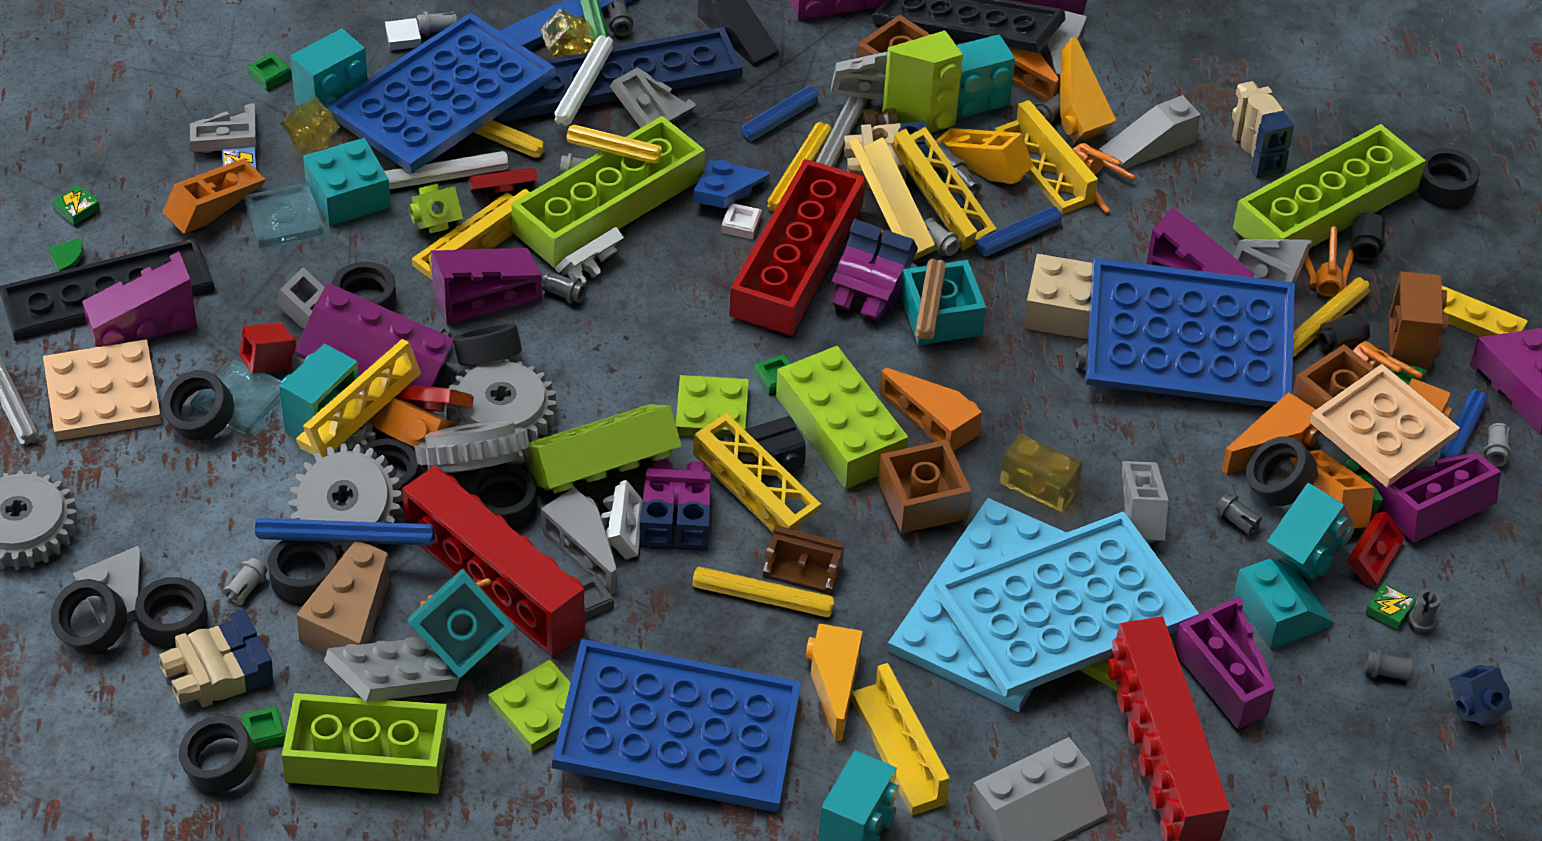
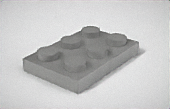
M412 637L405 640L377 641L361 645L348 644L343 647L328 648L324 662L365 702L456 691L460 679L447 667L443 660L439 659L426 647L423 641Z

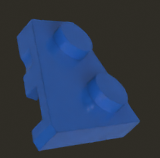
M710 160L694 189L693 202L726 208L735 203L737 199H743L751 195L753 186L757 184L762 187L768 186L770 172L733 165L725 160Z

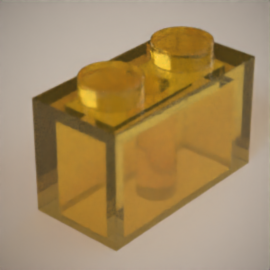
M1020 433L1003 456L1000 483L1062 512L1078 490L1083 462Z

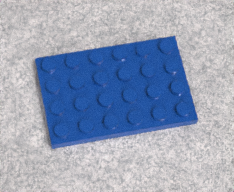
M469 13L327 105L326 108L330 118L359 138H365L369 145L412 174L555 78L556 72L553 65L474 14Z
M1094 258L1091 276L1085 385L1272 407L1288 392L1292 394L1295 283Z
M581 639L551 768L778 812L801 681Z

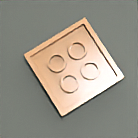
M147 339L43 356L56 441L162 424Z
M1383 364L1311 413L1309 422L1385 487L1390 486L1456 438L1460 427Z

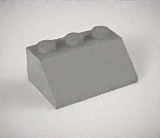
M1070 737L973 783L970 811L993 841H1062L1107 819L1108 816L1091 764Z

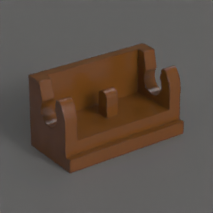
M775 525L765 553L767 561L763 569V577L832 595L843 566L845 543Z

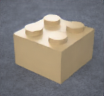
M1037 254L1026 303L1023 328L1088 340L1092 263Z

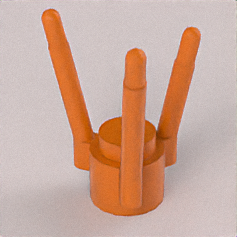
M1080 143L1073 149L1093 174L1098 173L1103 166L1131 181L1136 179L1135 175L1119 167L1122 164L1121 160L1098 151L1086 143ZM1096 190V203L1105 214H1109V207Z
M1335 226L1331 228L1329 262L1322 264L1316 273L1309 253L1304 261L1310 278V288L1317 289L1320 295L1327 297L1336 296L1347 286V278L1354 258L1353 251L1349 250L1343 269L1341 270L1336 264L1337 228Z
M1368 341L1360 343L1353 350V352L1374 368L1383 364L1397 373L1402 370L1418 379L1423 376L1421 372L1389 356L1383 350L1377 349Z

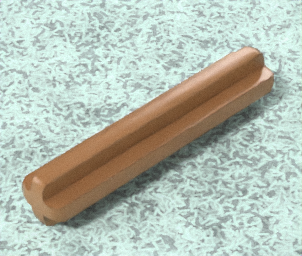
M933 258L927 264L915 333L918 339L931 340L934 337L946 267L943 260L937 261Z

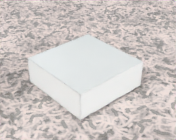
M416 18L385 22L390 51L417 48L421 45Z
M731 204L723 220L721 233L753 240L762 217V209Z

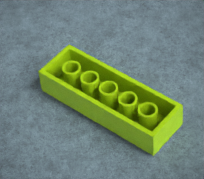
M661 116L626 136L627 138L661 146L662 154L659 162L652 164L601 151L511 203L512 232L555 268L565 257L613 228H622L699 182L704 172L705 150L665 117Z
M1379 124L1238 200L1233 229L1244 239L1310 240L1313 242L1310 247L1312 248L1330 238L1333 226L1337 228V233L1352 226L1356 216L1362 213H1375L1418 189L1426 160L1382 124Z

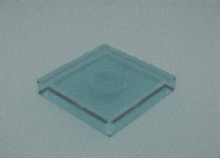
M308 182L244 195L245 206L259 248L324 235V227Z
M230 358L215 374L233 395L234 411L227 426L247 436L252 434L281 401L279 385L282 380L264 372L252 374L248 367L238 360ZM212 389L200 390L190 401L191 410L204 416L207 415L214 406L215 392Z

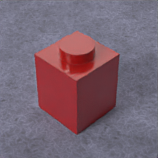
M282 322L243 326L239 356L252 374L291 369L292 357L297 347L296 340Z

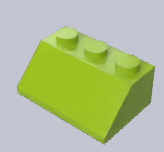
M946 31L888 47L883 111L884 109L895 108L898 123L925 121L929 133L955 126L963 54Z

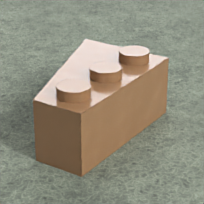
M362 541L353 542L296 614L300 643L325 654L328 648L343 647L348 644L361 645L371 643L374 634L373 628L377 616L380 615L390 582L387 552Z

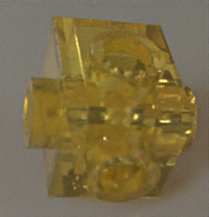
M561 8L540 28L547 48L556 58L586 53L595 43L590 33L591 26L583 17H575Z
M317 97L297 106L280 123L291 137L292 142L303 153H307L315 148L318 151L326 148L334 140L331 135L340 128L334 120L332 113L322 105Z

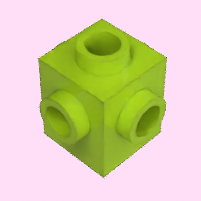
M438 184L419 188L420 195L411 197L412 204H409V212L412 222L418 223L419 229L428 227L429 232L434 233L449 229L448 222L463 219L455 186L439 190ZM432 204L436 207L435 213L432 211Z

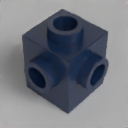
M1476 665L1449 678L1455 697L1454 705L1462 720L1478 722L1480 726H1486L1498 722L1501 719L1500 715L1513 709L1509 698L1510 690L1503 679L1500 667Z

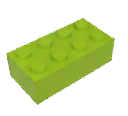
M838 346L777 369L776 398L845 490L878 476L880 454L908 447V436Z
M648 404L529 442V447L521 451L527 472L533 477L536 487H542L544 491L553 490V493L573 488V481L586 479V482H592L607 477V470L619 469V471H626L640 466L639 460L651 458L652 461L670 457L673 455L671 450L682 445L671 406Z
M294 693L282 751L285 782L438 794L448 738L447 704L395 700L365 702L362 698Z

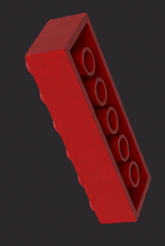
M804 158L730 288L729 316L791 336L793 335L846 238L854 219H856L863 206L865 176Z
M434 466L402 488L405 523L431 524L435 529L434 543L430 546H419L454 576L461 569H464L475 582L487 578L490 579L491 584L483 587V591L505 613L520 632L552 659L585 635V590L582 583L576 577H570L561 570L552 557L544 556L538 551L525 535H519L509 527L501 515H495L486 508L478 496L469 494L452 475H446L437 466Z
M1164 617L1120 623L1117 637L1112 640L1113 652L1111 659L1107 660V672L1109 679L1115 681L1118 688L1117 701L1119 709L1122 713L1126 712L1129 721L1128 736L1130 742L1136 744L1139 751L1138 764L1141 775L1143 777L1147 776L1150 784L1149 798L1153 809H1158L1161 817L1160 831L1163 841H1220L1230 807Z

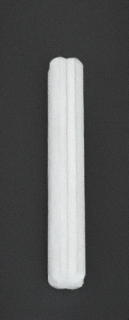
M601 35L596 39L554 113L557 124L562 123L567 126L572 122L613 49L612 38H606Z
M500 151L429 163L412 174L404 168L384 172L389 179V189L392 190L505 171L509 167L506 152Z

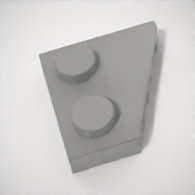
M887 52L837 62L831 83V94L883 100Z
M638 67L615 79L610 85L640 128L661 116L672 123L689 114L696 107L695 103L690 99L684 102L671 94L672 88L662 82L655 81L651 75Z
M255 103L245 105L244 113L232 117L226 111L212 118L190 123L191 152L211 153L222 149L257 148Z
M1243 239L1239 241L1233 256L1254 273V278L1295 283L1313 242L1310 240Z
M136 546L73 573L74 582L83 579L101 581L119 594L127 608V622L136 619L135 602L140 593V564L142 562L139 547ZM88 597L85 601L99 624L102 625L107 615V604L101 597Z

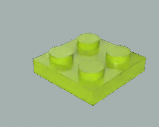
M680 375L676 427L679 436L694 437L695 433L726 412L743 429H746L749 379ZM724 427L713 435L716 438L724 439L725 435L731 434V432Z
M548 660L488 694L489 704L532 753L558 738L571 682L551 660Z

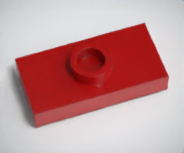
M534 167L476 175L468 179L470 190L494 187L495 193L514 190L513 184L538 180Z
M411 385L405 387L397 397L424 404L423 409L444 412L445 406L472 408L474 401L472 394L458 390Z

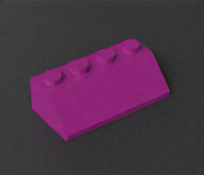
M327 283L312 310L294 355L305 360L309 354L317 351L325 343L356 360L360 376L403 339L410 343L421 374L409 385L434 387L446 364L454 338ZM411 402V403L416 404V405H418V406H420V407H423V406H424V404H419V403Z

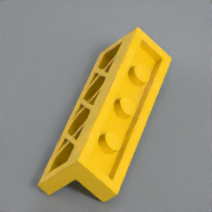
M1030 100L1019 103L1017 119L996 127L995 131L1013 133L1019 131L1025 138L1024 141L1028 152L1039 154L1042 157L1041 161L1031 159L1033 167L1027 172L1028 176L1051 203L1061 211L1062 215L1094 203L1098 178ZM1042 171L1056 174L1059 177L1058 181L1044 178ZM1059 191L1071 193L1076 198L1064 201L1060 197Z
M926 127L911 135L906 129L894 135L892 150L948 231L955 232L958 235L962 251L976 244L978 239L996 232V227ZM924 140L930 149L928 157L924 156L916 142ZM933 167L945 170L948 175L946 183L940 179ZM950 192L963 196L965 199L964 209L959 206ZM968 217L978 219L984 226V229L977 232Z
M858 137L850 140L849 143L891 231L914 239L918 250L913 261L937 250L884 138L882 137L862 147Z
M524 189L515 196L508 192L414 256L411 259L412 266L432 280L431 250L494 248L514 234L512 232L511 203L530 192Z
M401 339L303 425L305 431L296 438L299 448L312 455L319 453L323 458L328 456L327 447L331 446L333 450L337 449L421 374L410 343Z
M727 412L695 433L693 455L700 462H704L706 468L772 533L775 525L798 531L799 524L820 510L821 503ZM726 427L735 436V442L719 441L713 434ZM738 452L753 453L758 458V465L743 464L737 458ZM761 475L777 476L782 481V488L767 487L761 482ZM785 498L800 499L806 507L794 514L785 505Z
M889 664L877 666L876 684L852 691L851 701L882 761L897 767L895 784L899 785V793L911 816L944 806L947 803L950 778Z

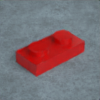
M1387 511L1375 513L1347 559L1366 587L1378 584L1405 539V536Z

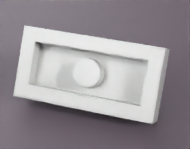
M615 227L565 257L555 267V270L558 274L561 272L563 276L568 274L571 279L580 278L582 283H585L586 279L582 275V270L587 271L592 279L600 273V268L594 260L599 258L602 262L617 252L615 246L624 237L618 228Z
M627 480L621 481L620 485L615 486L614 495L604 498L603 504L608 508L609 512L601 515V518L609 526L606 530L609 544L616 548L625 560L638 556L640 516L643 499Z

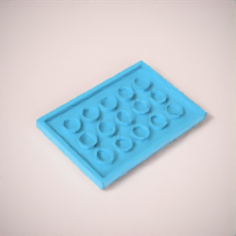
M987 498L889 640L887 652L1019 712L1034 688L1008 698L1004 697L934 593L935 582L1065 534L1066 532Z
M1124 511L937 581L934 586V593L1005 698L1110 658L1113 652L1112 640L1117 637L1120 623L1163 616L1169 634L1178 631L1180 623L1199 615L1198 611Z

